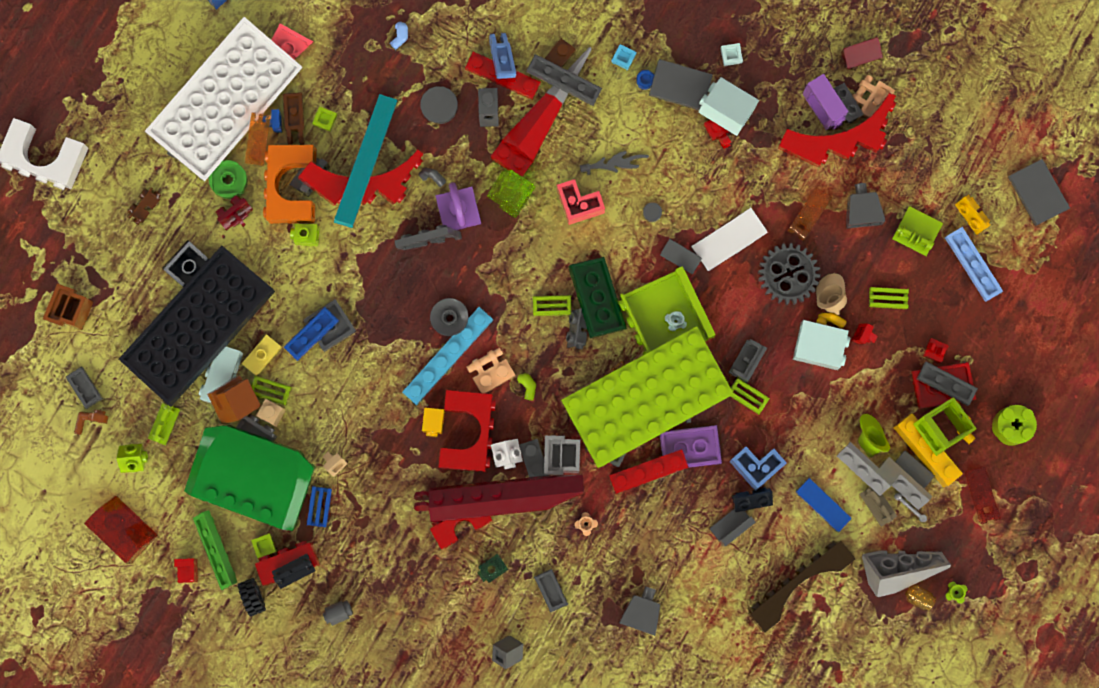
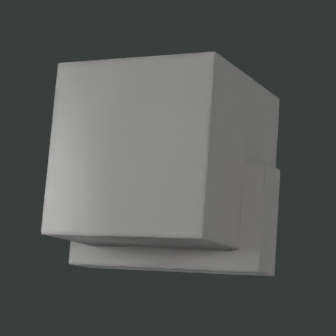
M545 435L544 475L579 473L580 440L565 439V436Z

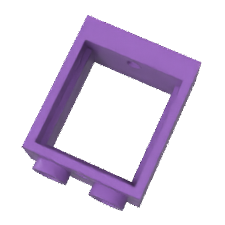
M822 74L807 84L803 96L825 130L828 131L831 128L835 130L843 125L842 122L846 120L845 117L849 111L826 76Z

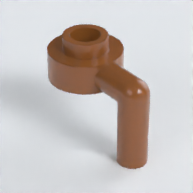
M95 409L94 413L79 412L74 434L82 435L85 420L107 424L109 416L105 415V411Z

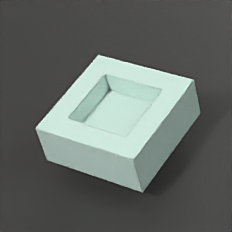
M740 43L721 46L724 66L743 62Z

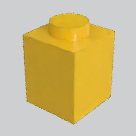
M424 408L422 431L426 433V436L438 437V434L443 433L444 409Z

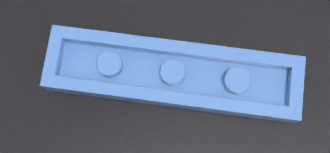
M963 227L945 237L985 302L1003 292Z

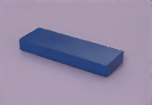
M324 307L284 348L299 361L339 320Z
M810 478L796 491L837 533L852 519Z

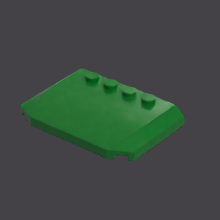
M231 425L206 427L184 492L192 497L279 529L293 531L315 466L299 450Z

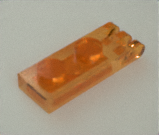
M252 112L245 163L264 166L271 115H267L266 122H262L263 114H259V119L256 121V113Z

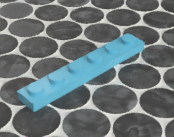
M478 307L468 318V323L464 330L448 340L402 393L418 405L490 325L493 319Z

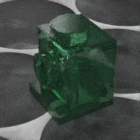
M497 553L478 566L480 571L477 573L483 582L487 580L488 583H491L507 572L508 568ZM489 566L495 567L494 573L488 572Z

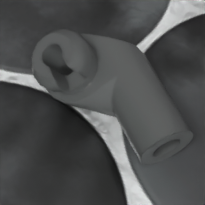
M425 167L419 172V177L423 181L429 177L439 187H442L447 182L437 170Z

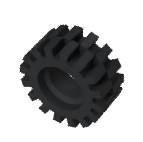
M251 578L238 583L240 598L248 615L251 617L266 611L262 593L255 579Z

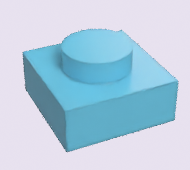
M620 44L611 62L628 70L637 52Z

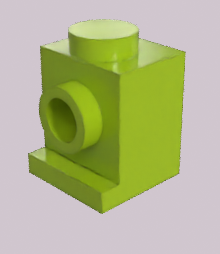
M295 224V228H291L290 239L294 240L295 245L318 246L320 228L318 224ZM307 231L306 236H301L300 233Z

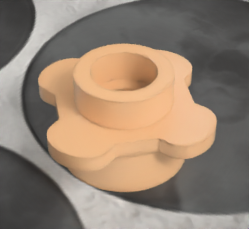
M586 512L582 514L579 521L575 522V528L580 529L585 536H589L591 530L598 525L597 520H593L589 513Z

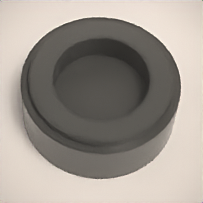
M648 203L644 207L643 217L646 221L657 222L661 218L662 209L657 203Z

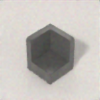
M507 636L493 644L492 661L504 669L522 661L523 643L512 636Z

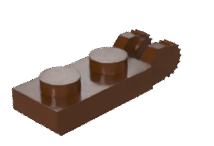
M302 92L283 94L287 143L288 145H293L292 131H298V141L300 145H304Z

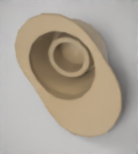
M829 274L819 281V285L816 288L817 305L819 308L839 315L840 310L845 307L847 297L845 294V282L841 275Z

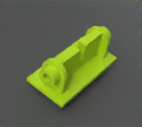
M162 403L148 439L166 445L180 409Z

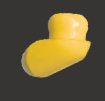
M821 313L816 320L818 324L822 325L831 322L841 329L847 322L835 313Z

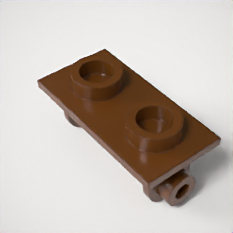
M149 187L148 190L144 188L138 196L140 198L138 203H133L127 210V213H129L127 218L134 217L133 222L137 225L143 223L150 214L145 207L148 206L153 210L161 200V194L157 191L151 192L152 187Z

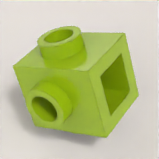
M129 444L118 447L116 459L120 473L144 471L145 463L148 462V453L144 451L142 444Z

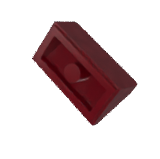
M878 37L843 48L841 51L847 69L883 58Z

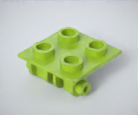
M909 206L892 239L927 256L943 223Z

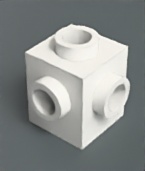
M518 439L491 445L496 467L504 466L505 470L516 467L515 463L523 462Z

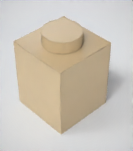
M265 399L256 416L277 427L286 410Z

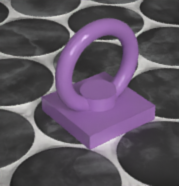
M451 182L449 184L450 192L435 195L443 225L459 230L481 224L472 187L458 190L456 184Z

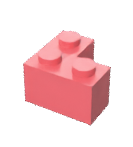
M575 179L557 185V192L568 225L605 214V206L599 191L581 197Z

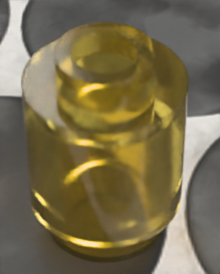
M916 584L913 587L910 586L905 594L907 602L923 611H930L936 602V597L933 596V593Z

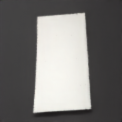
M749 208L691 247L702 258V263L709 271L768 232L752 208Z

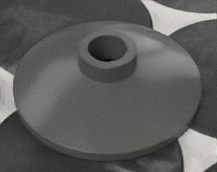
M453 298L443 299L432 308L430 321L433 328L439 334L454 336L462 332L466 327L468 311L459 300ZM453 316L454 319L453 321L448 322L447 317Z

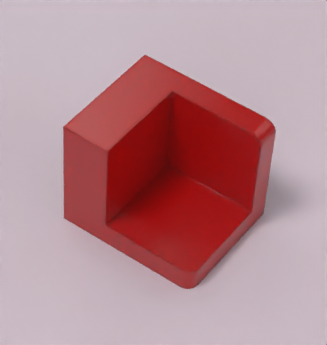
M174 559V567H177L178 583L198 582L197 559Z

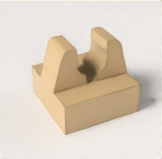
M327 452L322 456L327 462L323 467L333 477L348 464L338 453L333 456Z

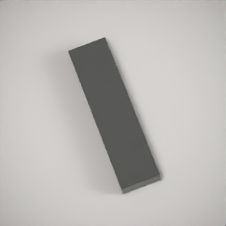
M536 54L526 71L594 106L602 90L601 87Z

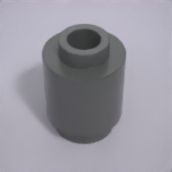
M341 600L326 607L323 613L326 623H331L332 626L349 619L353 615L348 600L344 602Z

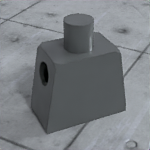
M497 88L478 89L480 127H498Z
M866 183L856 184V194L850 195L847 199L846 229L883 225L885 216L877 192L867 193Z
M645 586L642 597L633 595L619 623L655 636L660 611V604L653 602L656 590Z

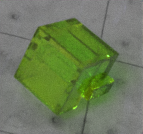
M505 170L501 172L487 197L501 204L499 208L512 217L517 218L536 186L513 170Z

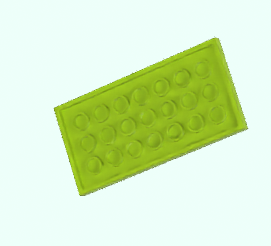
M696 326L563 398L561 402L597 468H600L732 396L733 392Z

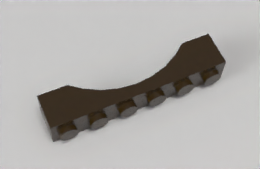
M841 540L830 542L825 547L827 550L824 553L820 554L818 552L810 559L811 563L808 566L802 565L795 571L797 575L792 579L787 577L780 583L782 587L777 591L772 589L765 595L766 600L762 603L758 601L750 607L751 612L748 615L763 633L780 621L787 599L800 583L819 573L842 571L856 559Z

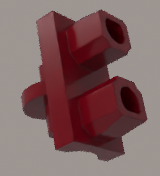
M236 195L230 201L233 205L231 208L226 210L225 207H220L216 210L217 220L226 231L232 226H237L239 223L243 227L246 225L243 220L248 217L247 214L253 209L244 197L240 198Z

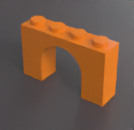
M268 145V151L265 152L267 170L264 172V178L267 181V188H264V199H266V207L263 208L264 218L270 224L315 223V204L312 201H290L282 198L279 193V182L281 177L291 169L306 168L310 161L316 164L317 149L314 145Z

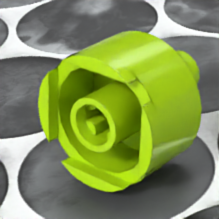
M1012 405L1000 410L992 422L994 435L1000 442L1010 446L1027 442L1034 436L1037 428L1033 411L1021 405ZM1013 422L1017 424V428H1015V426H1012Z

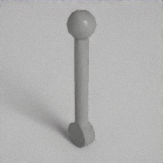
M900 493L894 495L895 500L901 501L917 515L920 522L927 521V516L921 515L902 498Z

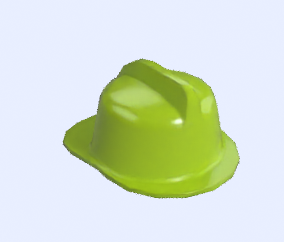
M869 414L860 416L859 422L862 432L858 443L866 455L871 458L881 451L888 452L890 445L880 423Z

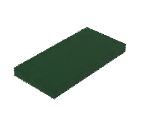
M601 257L569 265V272L590 339L627 329L605 258Z

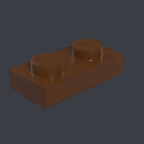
M561 38L544 59L563 68L576 52V49Z

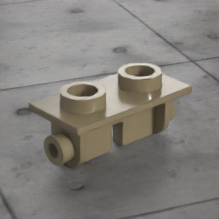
M871 487L859 494L881 527L897 517L883 494L879 496Z

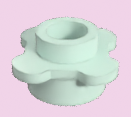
M672 312L665 316V321L668 322L669 330L675 331L678 328L684 329L687 325L681 312Z

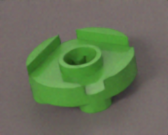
M231 160L222 161L209 176L210 187L217 196L224 199H232L236 195H242L248 183L245 170L238 163ZM227 175H230V177L233 178V181H231L230 184L223 182V179H226Z

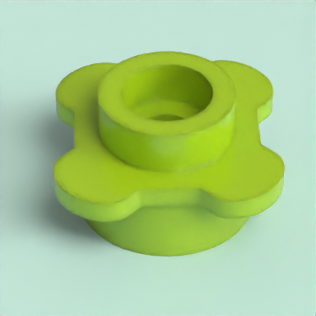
M950 582L948 584V593L945 595L946 599L949 601L955 600L959 604L963 603L967 592L966 585H957L955 582Z

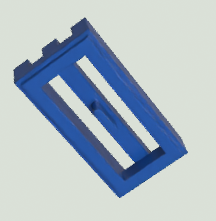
M312 486L307 525L327 528L332 489ZM319 491L315 522H312L316 492ZM327 492L323 523H319L323 494Z

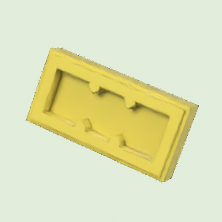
M266 334L242 364L258 376L282 347Z

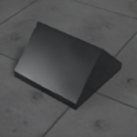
M187 240L162 269L184 287L209 258Z

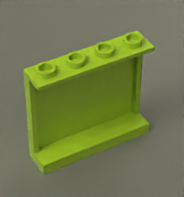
M683 266L677 268L675 272L629 293L620 294L618 303L621 310L626 311L628 315L626 320L629 327H634L636 342L639 346L642 345L645 351L643 355L696 326L705 341L714 338L716 335ZM672 312H681L687 325L684 329L678 328L675 331L669 330L668 322L665 321V316Z

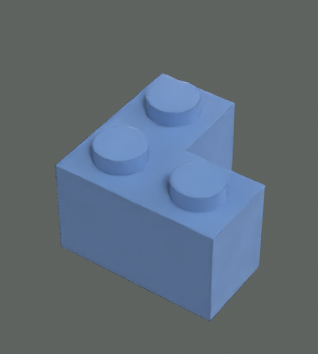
M745 447L730 460V463L756 491L786 464V461L775 449L771 450L759 461Z

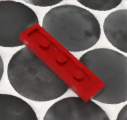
M474 51L465 67V70L531 100L534 99L541 85L540 81L516 71L515 78L497 79L493 60Z
M681 449L609 475L615 493L618 494L687 469L689 466Z

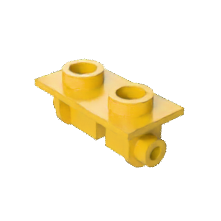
M967 195L955 204L976 235L991 226L990 220L984 212L978 213L976 211L980 207L973 199V196Z

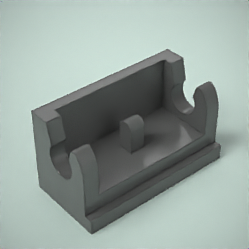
M751 339L747 340L728 373L747 383L767 347Z

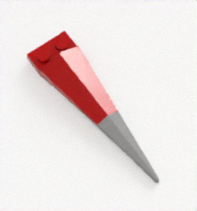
M591 47L568 69L569 72L578 76L591 52ZM552 86L502 139L491 155V159L522 179L532 166L568 93Z

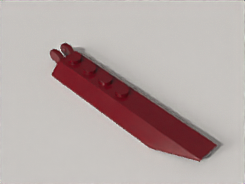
M549 475L430 488L429 492L418 491L415 493L414 499L421 502H416L414 509L416 511H429L431 522L548 510L584 493L583 475Z

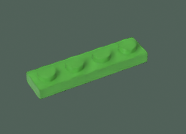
M210 511L200 513L193 520L220 589L223 590L238 583L236 575L231 567Z

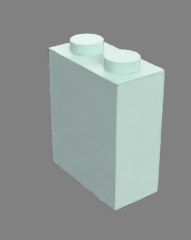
M720 77L717 83L713 82L708 89L709 95H704L699 103L701 108L698 113L737 136L755 110L759 100Z
M803 320L800 324L793 360L834 370L840 369L841 366H844L846 355H843L845 347L848 348L850 342L848 330Z

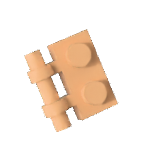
M870 75L861 80L859 89L852 95L856 103L862 107L861 111L864 114L862 116L867 119L878 110L888 93L893 94L895 92L894 89L881 81L876 86L872 85L873 77ZM866 91L871 93L867 100L862 98Z
M500 348L494 351L490 350L487 352V355L479 360H473L472 364L466 366L469 373L475 370L478 371L479 375L475 376L473 380L481 393L486 394L516 376L506 359L501 362L497 360V357L503 354ZM492 361L494 366L484 371L482 366Z

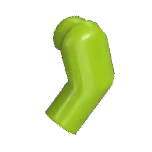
M527 373L519 374L517 381L526 388L524 399L534 401L535 381Z

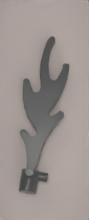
M623 151L614 155L607 164H604L605 157H603L597 163L580 165V171H587V175H591L590 169H604L618 173L615 166L623 169L639 168V165H633L630 162L635 159L648 158L649 156L634 155L623 159L622 157L627 154V151Z

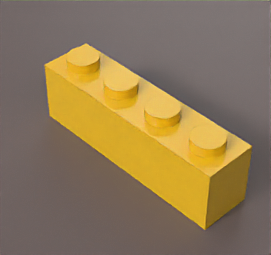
M913 413L908 415L893 428L926 468L935 475L934 477L941 486H949L963 473L944 451L937 456L933 453L913 425L918 419Z

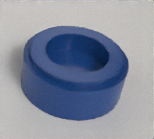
M649 70L640 71L636 78L638 87L643 90L650 89L654 74Z

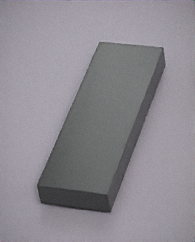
M928 362L924 363L916 378L951 398L954 397L966 406L970 405L978 389Z

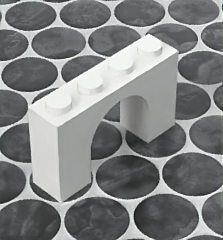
M13 118L0 149L1 167L10 171L14 168L19 170V174L26 177L30 175L36 176V180L46 184L47 181L54 183L53 186L62 190L65 187L72 189L88 147L84 143L66 137L60 153L54 162L47 166H34L28 159V148L36 128L29 123Z

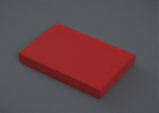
M969 362L938 367L974 386ZM920 370L911 372L918 409L937 407L951 399V397L917 380L916 378Z

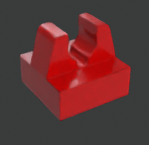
M859 323L852 341L857 344L875 343L878 336L872 333L874 328L872 325Z
M930 338L923 357L941 364L949 345Z

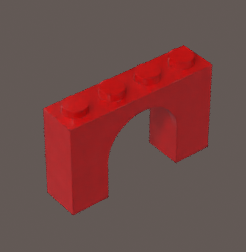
M446 390L444 410L446 412L467 413L474 416L480 423L481 435L477 443L468 449L440 448V469L486 473V468L490 469L491 457H487L488 449H492L493 438L489 437V432L494 429V418H491V411H495L496 399H493L492 394Z

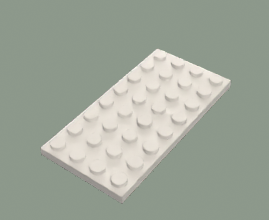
M243 17L145 132L205 182L303 67L249 20Z

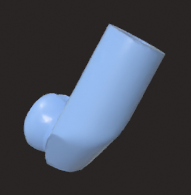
M403 22L396 23L397 37L390 42V45L395 50L408 39V27Z

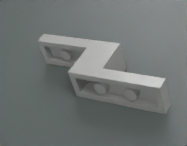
M851 442L837 455L843 463L879 496L893 486L918 510L932 498L931 494L890 457L877 467Z

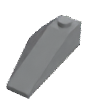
M876 551L862 555L868 585L876 597L897 593L951 566L942 552L918 551L917 554H905V551H898V554H887V551Z

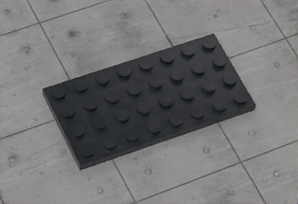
M221 246L118 360L167 405L172 407L275 293V290L225 247Z

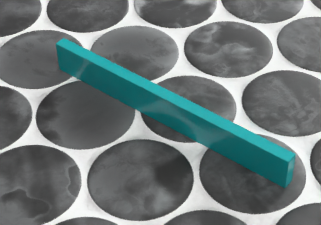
M379 94L334 223L353 228L393 116L397 99Z

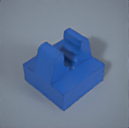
M279 109L271 110V115L263 116L264 127H272L275 133H282V114Z

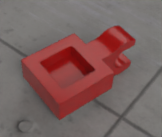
M711 120L704 123V127L712 141L718 138L723 149L731 146V141L726 135L729 133L728 130Z

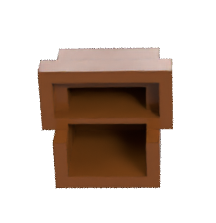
M57 283L43 320L62 327L65 324L83 330L94 302L76 294V290Z
M241 376L234 377L207 394L222 424L239 421L261 407L248 379L242 380Z

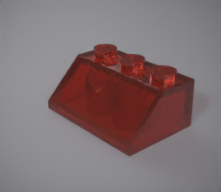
M118 496L113 497L98 508L84 523L126 564H132L158 536Z

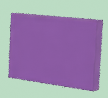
M717 425L671 430L660 434L662 456L682 449L689 468L722 464Z

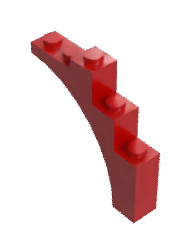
M888 93L881 106L870 118L846 132L827 136H812L787 129L778 149L818 168L821 163L825 165L829 154L826 153L827 151L848 160L850 156L854 157L858 149L855 145L858 144L876 153L879 149L882 150L887 142V139L884 138L886 133L880 131V128L884 130L888 122L886 116L888 112L892 113L897 103L894 101L896 95Z
M417 150L406 162L396 169L382 175L370 177L361 204L363 206L366 203L371 204L377 196L374 194L375 191L392 205L396 202L400 204L406 196L404 192L407 189L401 183L406 184L412 176L410 171L413 167L417 169L423 162L421 157L424 154ZM310 161L298 179L331 205L335 206L337 203L340 205L349 177L326 171Z

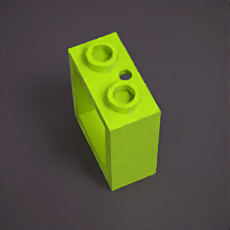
M954 397L913 424L936 456L977 429ZM942 411L945 412L960 433V435L950 441L947 440L932 419V417Z

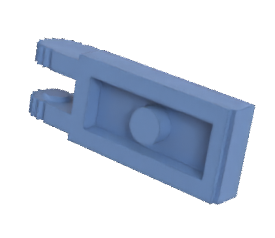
M501 33V43L496 42L495 34H490V49L497 79L515 78L516 69L506 33Z

